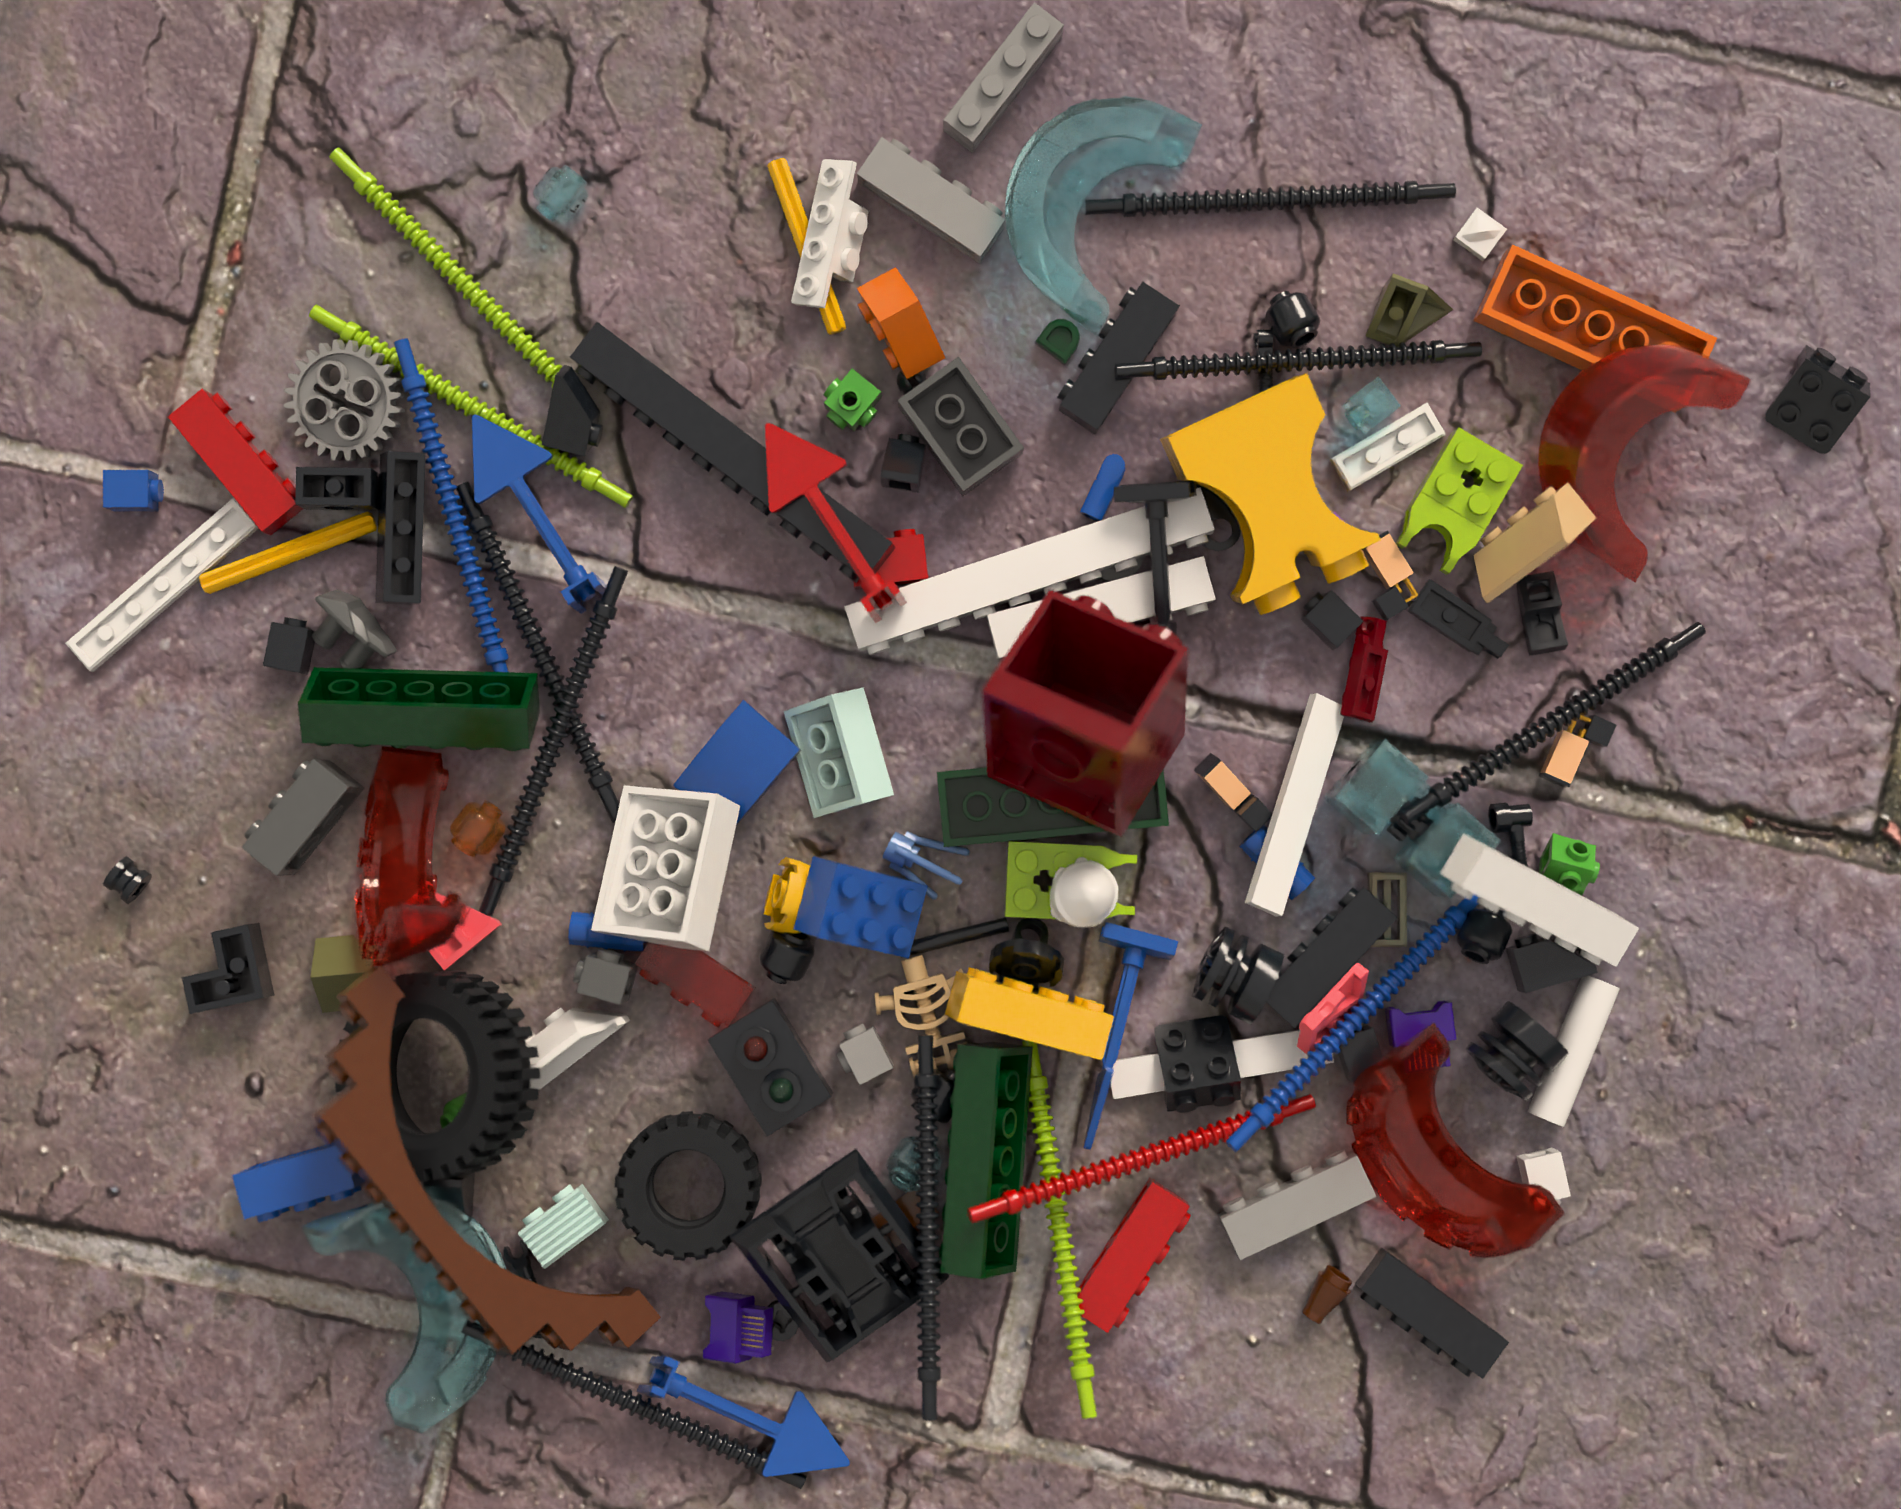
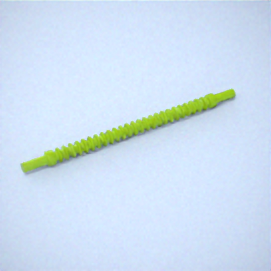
M336 148L329 158L354 182L353 188L361 196L367 195L366 201L368 203L374 202V209H381V216L383 218L389 217L388 223L390 225L396 224V231L398 233L404 232L403 238L405 240L411 239V246L413 248L419 247L418 253L420 255L426 254L425 260L428 263L434 262V270L441 269V277H449L448 284H456L455 291L463 292V299H470V306H477L479 308L478 314H485V321H492V328L494 330L500 329V336H507V343L509 345L515 344V351H522V358L524 360L530 359V366H537V373L539 375L544 373L546 375L544 380L546 382L551 381V387L553 388L555 375L562 368V365H554L555 358H548L546 356L547 350H540V343H533V336L531 334L525 335V328H518V321L516 319L510 320V313H503V306L501 304L496 306L494 304L496 299L494 297L488 298V291L486 289L481 291V284L479 282L473 283V276L471 274L466 276V269L464 267L458 268L459 262L456 259L451 261V254L449 252L443 253V245H435V237L428 238L429 231L421 230L422 225L420 222L413 223L414 216H407V209L405 207L399 208V201H392V194L390 192L384 193V186H377V179L370 172L364 173L341 148Z
M317 304L311 309L309 317L340 335V340H343L345 344H347L348 340L358 341L359 349L363 344L371 345V355L383 353L385 356L382 365L394 364L395 368L392 372L400 371V376L404 378L395 347L389 349L386 341L379 343L378 336L371 338L368 330L361 332L362 328L360 325L353 321L347 323ZM422 363L416 365L418 373L424 375L429 395L436 393L438 400L446 399L447 406L454 404L456 411L463 409L466 417L477 414L549 451L553 457L545 464L547 466L554 464L555 471L562 469L565 477L572 475L573 482L581 481V486L590 492L596 490L624 508H627L633 495L604 479L602 472L594 467L588 469L586 468L587 463L582 462L579 464L576 456L571 459L566 451L561 453L559 449L542 445L541 435L533 436L531 429L524 431L523 424L520 423L516 426L513 418L505 419V413L496 414L497 409L495 407L488 409L486 402L478 403L477 396L470 398L468 391L460 392L459 385L452 387L450 380L442 381L441 374L433 376L432 369L425 371Z
M1024 1040L1022 1041L1023 1045L1033 1046L1030 1078L1031 1096L1029 1097V1102H1032L1033 1106L1029 1108V1112L1034 1113V1118L1030 1121L1036 1124V1128L1032 1130V1133L1038 1136V1139L1034 1140V1144L1039 1145L1036 1155H1040L1041 1160L1037 1164L1043 1168L1039 1176H1043L1044 1180L1049 1182L1051 1176L1059 1179L1058 1174L1062 1173V1170L1057 1169V1163L1060 1162V1159L1055 1157V1153L1059 1149L1053 1146V1142L1057 1138L1052 1137V1131L1055 1130V1127L1050 1125V1121L1054 1117L1048 1114V1110L1052 1106L1047 1105L1046 1102L1050 1098L1049 1094H1045V1090L1049 1087L1046 1076L1042 1075L1038 1044ZM1052 1196L1051 1201L1045 1204L1044 1208L1050 1211V1214L1046 1215V1219L1051 1220L1048 1230L1053 1232V1236L1049 1240L1055 1243L1051 1251L1056 1252V1258H1053V1262L1058 1264V1268L1054 1272L1060 1275V1279L1056 1283L1062 1287V1290L1058 1291V1295L1063 1296L1060 1306L1065 1307V1312L1061 1316L1066 1317L1067 1323L1063 1324V1327L1068 1328L1069 1331L1065 1338L1070 1339V1345L1067 1346V1350L1072 1351V1356L1068 1358L1069 1361H1073L1074 1365L1070 1367L1071 1379L1076 1380L1082 1419L1097 1417L1091 1378L1095 1376L1093 1364L1088 1362L1092 1355L1086 1352V1348L1090 1346V1343L1084 1340L1088 1332L1083 1331L1086 1321L1081 1319V1315L1085 1311L1079 1308V1304L1083 1300L1077 1296V1293L1081 1292V1288L1076 1287L1079 1277L1074 1276V1271L1078 1267L1072 1264V1260H1075L1076 1256L1070 1253L1074 1245L1069 1244L1072 1234L1067 1232V1228L1071 1224L1065 1221V1217L1069 1216L1068 1212H1064V1206L1067 1205V1202L1062 1200V1196L1060 1199Z

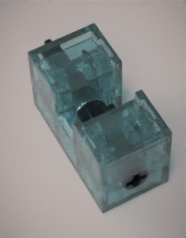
M1386 739L1371 742L1323 799L1364 835H1379L1383 831L1384 826L1388 824L1389 827L1386 830L1398 841H1404V839L1407 841L1406 845L1393 860L1434 896L1452 898L1456 893L1450 889L1453 882L1440 873L1463 833L1492 849H1495L1501 840L1459 803H1448L1444 807L1436 806L1411 823L1406 824L1399 813L1429 793L1431 786L1426 783L1429 777Z

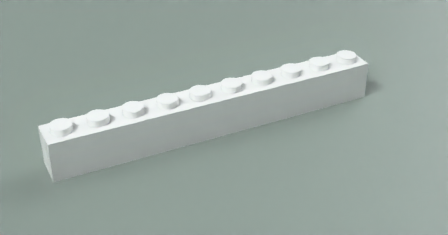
M1200 487L1196 488V496L1167 502L1168 517L1165 518L1168 556L1173 554L1172 547L1186 543L1189 549L1209 542L1207 536L1213 534L1215 529ZM1145 506L898 588L907 603L900 606L897 600L893 598V603L884 610L879 608L876 610L882 618L877 623L874 622L861 601L844 606L857 647L860 651L868 650L869 655L890 649L888 642L903 638L904 643H909L925 637L924 630L938 626L939 631H945L961 625L959 619L972 614L975 620L987 617L988 614L996 613L995 606L1009 602L1010 608L1017 607L1032 601L1031 594L1044 590L1046 595L1050 589L1059 593L1067 589L1065 583L1080 579L1081 584L1092 582L1102 578V570L1114 566L1116 572L1133 568L1138 565L1136 559L1148 555L1151 556L1149 519H1146Z

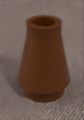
M1327 1265L1324 1271L1318 1272L1307 1304L1302 1310L1303 1314L1310 1320L1321 1324L1324 1318L1351 1293L1349 1287L1353 1283L1352 1280L1342 1271Z

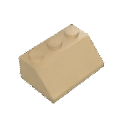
M1566 483L1557 491L1550 486L1534 499V502L1537 504L1536 507L1530 511L1525 506L1506 520L1510 524L1508 528L1502 531L1497 526L1480 540L1484 546L1473 556L1482 598L1487 604L1569 545L1596 519L1595 515L1569 483Z

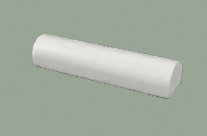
M1591 976L1581 977L1557 1037V1040L1567 1049L1569 1054L1553 1072L1544 1069L1541 1076L1543 1084L1537 1087L1527 1112L1562 1127L1565 1126L1620 988Z

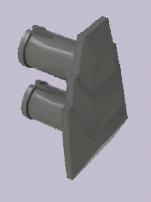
M338 589L316 596V602L328 613V616L318 629L313 632L312 638L325 649H331L344 631L356 637L350 648L339 659L343 668H362L374 652H378L383 657H388L397 652L390 638L385 634L376 618L368 611L360 598Z

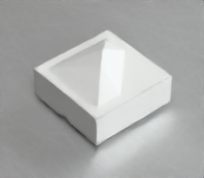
M1476 208L1453 240L1484 261L1507 229L1479 208Z

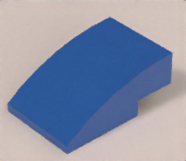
M743 700L700 750L673 786L681 791L719 794L740 805L737 826L799 754L801 749Z

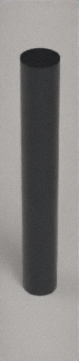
M1004 917L915 939L910 956L1009 932L1007 919Z

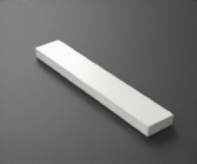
M233 497L65 644L89 671L94 672L197 583L201 574L212 570L256 532L259 527Z
M1318 693L1310 694L1245 900L1246 904L1274 916L1283 915L1344 716L1340 715L1342 705Z
M1300 1029L1232 1040L1240 1078L1292 1070L1293 1066L1299 1067L1301 1065L1300 1059L1308 1058L1307 1054L1297 1047ZM1158 1053L1116 1060L1112 1068L1114 1072L1110 1083L1113 1099L1164 1091V1080ZM1334 1059L1332 1061L1326 1060L1325 1064L1334 1063Z

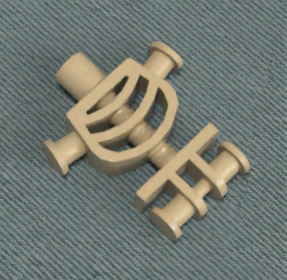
M923 955L904 959L901 963L907 983L895 986L893 989L894 995L879 996V992L875 993L876 1013L881 1015V1011L895 1010L897 1020L903 1027L925 1030L926 1035H933V1048L942 1045L944 1056L934 1058L933 1055V1069H937V1066L947 1063L948 1068L953 1070V1060L957 1048L949 1050L948 1043L966 1039L965 1033L962 1030L944 1036L940 1035L941 1032L938 1026L949 1017L944 1013L941 1017L936 1018L934 1009L949 999L955 976L947 980L943 973L928 976ZM936 983V985H934L930 989L927 988L928 985ZM943 987L945 993L932 1003L931 995ZM910 990L914 991V993H905ZM900 999L916 1000L918 1007L903 1005ZM902 1012L920 1014L922 1023L908 1021ZM918 1043L905 1047L907 1055L918 1052ZM913 1057L909 1058V1063L914 1077L918 1074V1059L913 1060Z

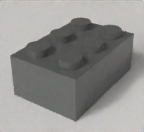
M959 357L897 400L898 408L924 444H926V447L962 497L1023 454L1024 447Z
M313 758L311 762L308 760L304 761L294 772L292 778L295 779V782L287 791L281 790L269 803L268 807L271 809L269 814L263 821L260 819L255 821L244 835L248 840L241 848L276 876L295 875L364 790L362 785L330 760Z

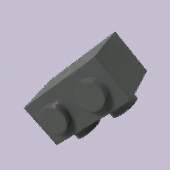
M603 948V950L587 955L583 961L579 960L574 973L573 982L578 983L576 993L621 1005L630 998L639 964L623 960L625 954L612 949Z

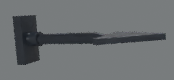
M1196 481L1126 484L1114 487L1115 502L1145 503L1146 519H1149L1155 614L1159 626L1170 630L1176 635V622H1169L1171 601L1165 518L1168 517L1167 502L1196 496Z

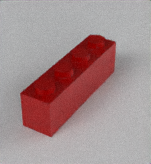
M202 388L172 412L168 418L259 529L266 534L273 535L303 510V508L295 505L296 485L289 478L284 481L275 471L279 467L275 459L265 449L259 452L251 442L256 438L252 431L242 421L236 424L228 412L232 408L218 392L212 395Z
M1149 1177L1078 1286V1288H1081V1292L1077 1293V1296L1083 1300L1079 1304V1308L1085 1311L1081 1315L1082 1317L1109 1333L1113 1325L1118 1328L1123 1323L1129 1312V1308L1126 1307L1133 1294L1139 1296L1150 1280V1277L1146 1275L1154 1262L1159 1265L1164 1260L1170 1249V1245L1167 1244L1174 1231L1180 1233L1188 1223L1191 1214L1187 1212L1190 1208L1187 1201Z

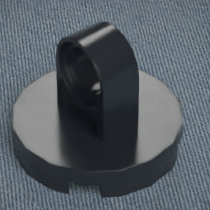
M1023 918L1018 922L1012 939L996 944L991 950L989 972L991 974L993 972L1000 975L999 982L1003 983L1004 977H1008L1033 985L1032 990H1038L1039 983L1049 982L1050 987L1062 980L1064 958L1058 950L1048 945V928L1044 922L1038 918ZM1024 929L1034 930L1038 934L1040 941L1023 939L1021 931Z

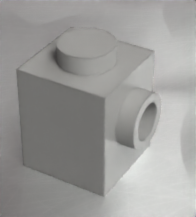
M862 1023L843 1033L846 1039L840 1042L839 1046L842 1051L837 1053V1057L846 1074L853 1071L859 1085L893 1068L894 1064L874 1025L866 1029Z

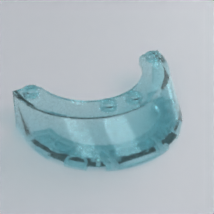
M1127 96L1101 100L1095 98L1068 107V110L1057 115L1049 122H1045L1031 136L1016 159L1007 185L1005 199L1006 228L1011 248L1020 267L1032 284L1080 326L1096 336L1101 332L1110 310L1106 298L1096 290L1085 276L1076 255L1074 230L1081 205L1099 182L1124 168L1139 165H1157L1173 168L1182 165L1188 158L1202 127V124L1168 107L1141 98Z
M430 1198L441 1216L467 1243L490 1261L506 1269L494 1240L475 1218L469 1217L463 1211L454 1207L453 1204ZM372 1202L321 1217L302 1226L310 1246L319 1254L333 1255L352 1250L370 1251L379 1254L394 1263L404 1273L413 1288L419 1312L416 1344L408 1363L397 1379L389 1386L385 1398L387 1408L395 1425L424 1433L463 1406L487 1380L486 1373L497 1354L489 1345L461 1333L468 1319L459 1308L462 1301L454 1291L449 1294L440 1286L435 1279L438 1272L430 1262L424 1264L414 1254L411 1246L415 1243L405 1232L401 1235L393 1228L387 1219L390 1212L381 1202L379 1205H376Z

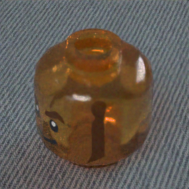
M486 800L482 805L476 802H468L450 826V832L453 836L451 842L468 856L476 857L477 854L488 855L506 831V826L500 819L503 812Z

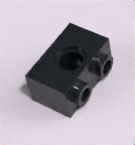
M296 467L295 505L305 510L378 511L379 473L374 469Z

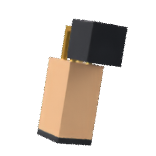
M1388 530L1379 535L1380 541L1362 549L1386 590L1393 586L1392 589L1372 600L1385 621L1408 608L1407 602L1418 596V593L1408 579V576L1414 572ZM1402 580L1412 594L1406 600L1400 594L1402 590L1398 585Z
M1580 714V720L1585 721L1586 724L1583 730L1580 729L1578 735H1574L1572 732L1577 721L1571 719L1572 722L1568 726L1567 731L1562 730L1557 733L1539 777L1564 788L1570 787L1588 743L1590 742L1601 748L1607 747L1617 725L1596 715L1585 717Z
M1210 753L1194 769L1224 804L1233 809L1246 825L1255 832L1272 817L1270 810L1256 796L1252 795L1215 755Z

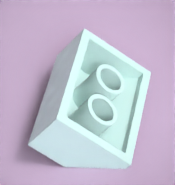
M864 687L831 694L783 711L791 740L801 749L796 757L814 818L894 795Z

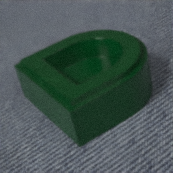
M1056 319L1045 327L1035 341V344L1065 365L1077 349L1080 335L1077 327L1071 321Z

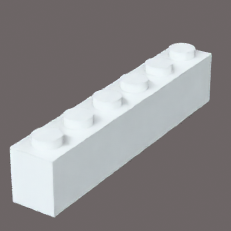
M1204 556L1169 565L1171 614L1186 610L1187 616L1208 611L1207 604L1215 600V595ZM1152 570L1062 594L1074 600L1081 595L1094 597L1103 602L1112 611L1114 617L1135 626V623L1149 619L1151 624L1158 625L1154 606ZM1042 600L987 615L998 660L1004 659Z
M1464 833L1440 873L1453 882L1450 889L1469 900L1473 894L1479 896L1476 902L1495 913L1498 912L1500 907L1505 909L1503 916L1522 927L1526 921L1530 922V930L1548 940L1552 934L1557 936L1554 942L1573 953L1577 947L1581 948L1582 950L1579 954L1597 965L1604 960L1617 967L1639 930L1637 926L1616 913Z

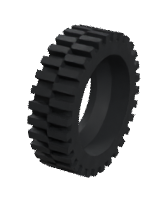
M465 971L416 972L395 976L396 979H393V981L405 996L397 1002L391 1032L389 1071L391 1098L396 1124L407 1158L419 1181L438 1180L486 1170V1166L495 1165L502 1160L500 1155L509 1154L516 1147L511 1140L523 1138L527 1131L519 1122L532 1120L535 1112L534 1109L526 1106L527 1101L538 1100L540 1090L530 1087L531 1079H540V1068H530V1058L539 1057L537 1046L527 1047L525 1041L534 1036L530 1026L519 1027L518 1022L525 1017L521 1008L508 1009L514 999L508 993H497L500 986L493 981L482 982L483 976L467 974ZM417 1019L432 1020L446 1027L461 1045L468 1066V1089L459 1113L451 1123L434 1133H424L415 1125L402 1103L397 1084V1060L400 1046L407 1030L414 1020ZM347 1020L343 1030L351 1034L359 1027V1024L356 1022L353 1025ZM337 1081L335 1082L336 1092H341L348 1086L345 1082L342 1085Z

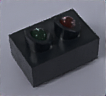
M775 998L708 1039L711 1047L767 1137L832 1097L833 1091Z

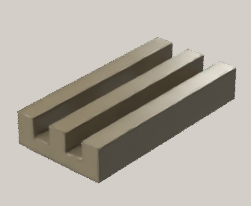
M1368 872V891L1377 898V880H1383V905L1390 911L1391 880H1397V939H1391L1390 926L1383 933V939H1378L1371 947H1407V873Z

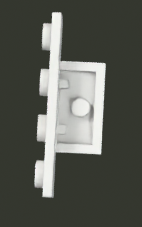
M824 159L822 161L791 300L797 306L825 308L832 277L843 282L854 281L869 210L849 200L857 165L854 161Z

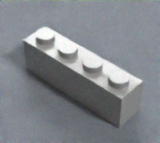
M1034 2L943 119V131L973 153L1061 40L1064 24Z
M881 137L857 172L858 183L980 264L1005 228V219L1001 217L1003 212L988 201H984L981 204L972 198V191L961 182L954 180L951 184L939 176L941 174L940 169L931 162L923 159L920 163L909 155L911 151L901 142L895 139L889 142Z
M1344 1149L1336 1151L1324 1158L1325 1164L1315 1169H1312L1311 1165L1302 1167L1291 1173L1292 1179L1278 1185L1277 1181L1270 1182L1257 1189L1258 1195L1245 1201L1243 1197H1239L1224 1204L1223 1208L1225 1211L1218 1213V1217L1240 1260L1247 1258L1377 1197L1358 1156L1352 1151L1346 1154Z

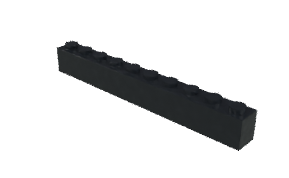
M596 322L570 356L578 365L575 372L590 384L598 380L606 386L607 389L604 391V394L619 406L627 402L636 409L633 413L635 418L649 428L655 423L665 431L662 438L678 450L683 445L695 453L691 459L707 472L715 468L724 475L720 480L724 485L736 494L744 490L753 497L750 504L768 517L771 512L768 500L766 448L600 323ZM819 488L849 536L876 574L895 549L893 543ZM800 496L774 513L783 520L779 526L796 539L800 534L804 535L812 541L809 548L826 561L832 556L842 564L838 570L853 582H858L860 578L806 496Z

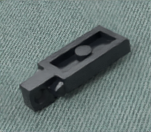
M1430 579L1427 580L1407 610L1466 651H1471L1477 656L1484 650L1498 659L1502 657L1509 644L1493 634L1497 627L1491 623L1492 620Z

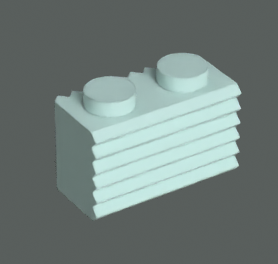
M569 1184L552 1197L556 1204L544 1212L541 1207H538L522 1219L526 1226L518 1234L544 1269L609 1220L583 1184L576 1189H573Z

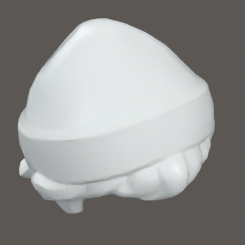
M1084 857L1077 858L1075 863L1070 864L1066 868L1060 867L1053 878V885L1050 891L1051 916L1058 921L1078 928L1094 927L1097 924H1102L1104 919L1114 910L1118 900V886L1114 876L1102 864L1091 860L1088 861Z

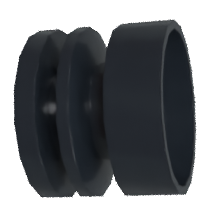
M1224 927L1215 941L1210 943L1203 955L1196 972V982L1192 997L1202 1001L1212 987L1209 1005L1216 1007L1227 994L1231 996L1227 1013L1251 1025L1260 1014L1275 985L1284 961V954L1260 943L1252 954L1248 956L1245 953L1249 937L1241 935L1233 948H1231L1235 931Z
M1507 1001L1492 1018L1494 1025L1502 1033L1498 1039L1489 1033L1481 1031L1478 1036L1489 1049L1485 1051L1477 1044L1471 1042L1467 1046L1466 1051L1473 1057L1478 1068L1496 1085L1527 1102L1533 1094L1521 1081L1525 1078L1536 1087H1540L1543 1083L1533 1070L1535 1065L1538 1064L1544 1069L1553 1072L1569 1053L1543 1026L1518 1006Z

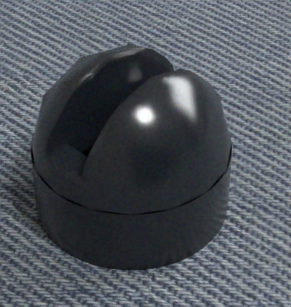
M900 371L897 376V386L900 392L905 395L914 388ZM923 371L913 376L918 384L926 380Z

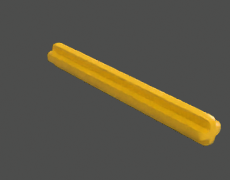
M779 158L768 163V170L801 258L809 221L785 158ZM830 283L825 308H819L827 333L832 335L845 330L846 324Z
M366 511L208 571L199 576L201 587L205 593L211 594L377 530L375 518L372 513Z

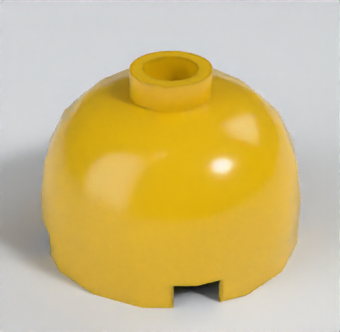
M785 857L779 863L780 866L785 867L781 876L774 874L769 885L764 915L771 916V922L764 923L765 928L771 931L798 934L802 932L794 930V925L810 865Z

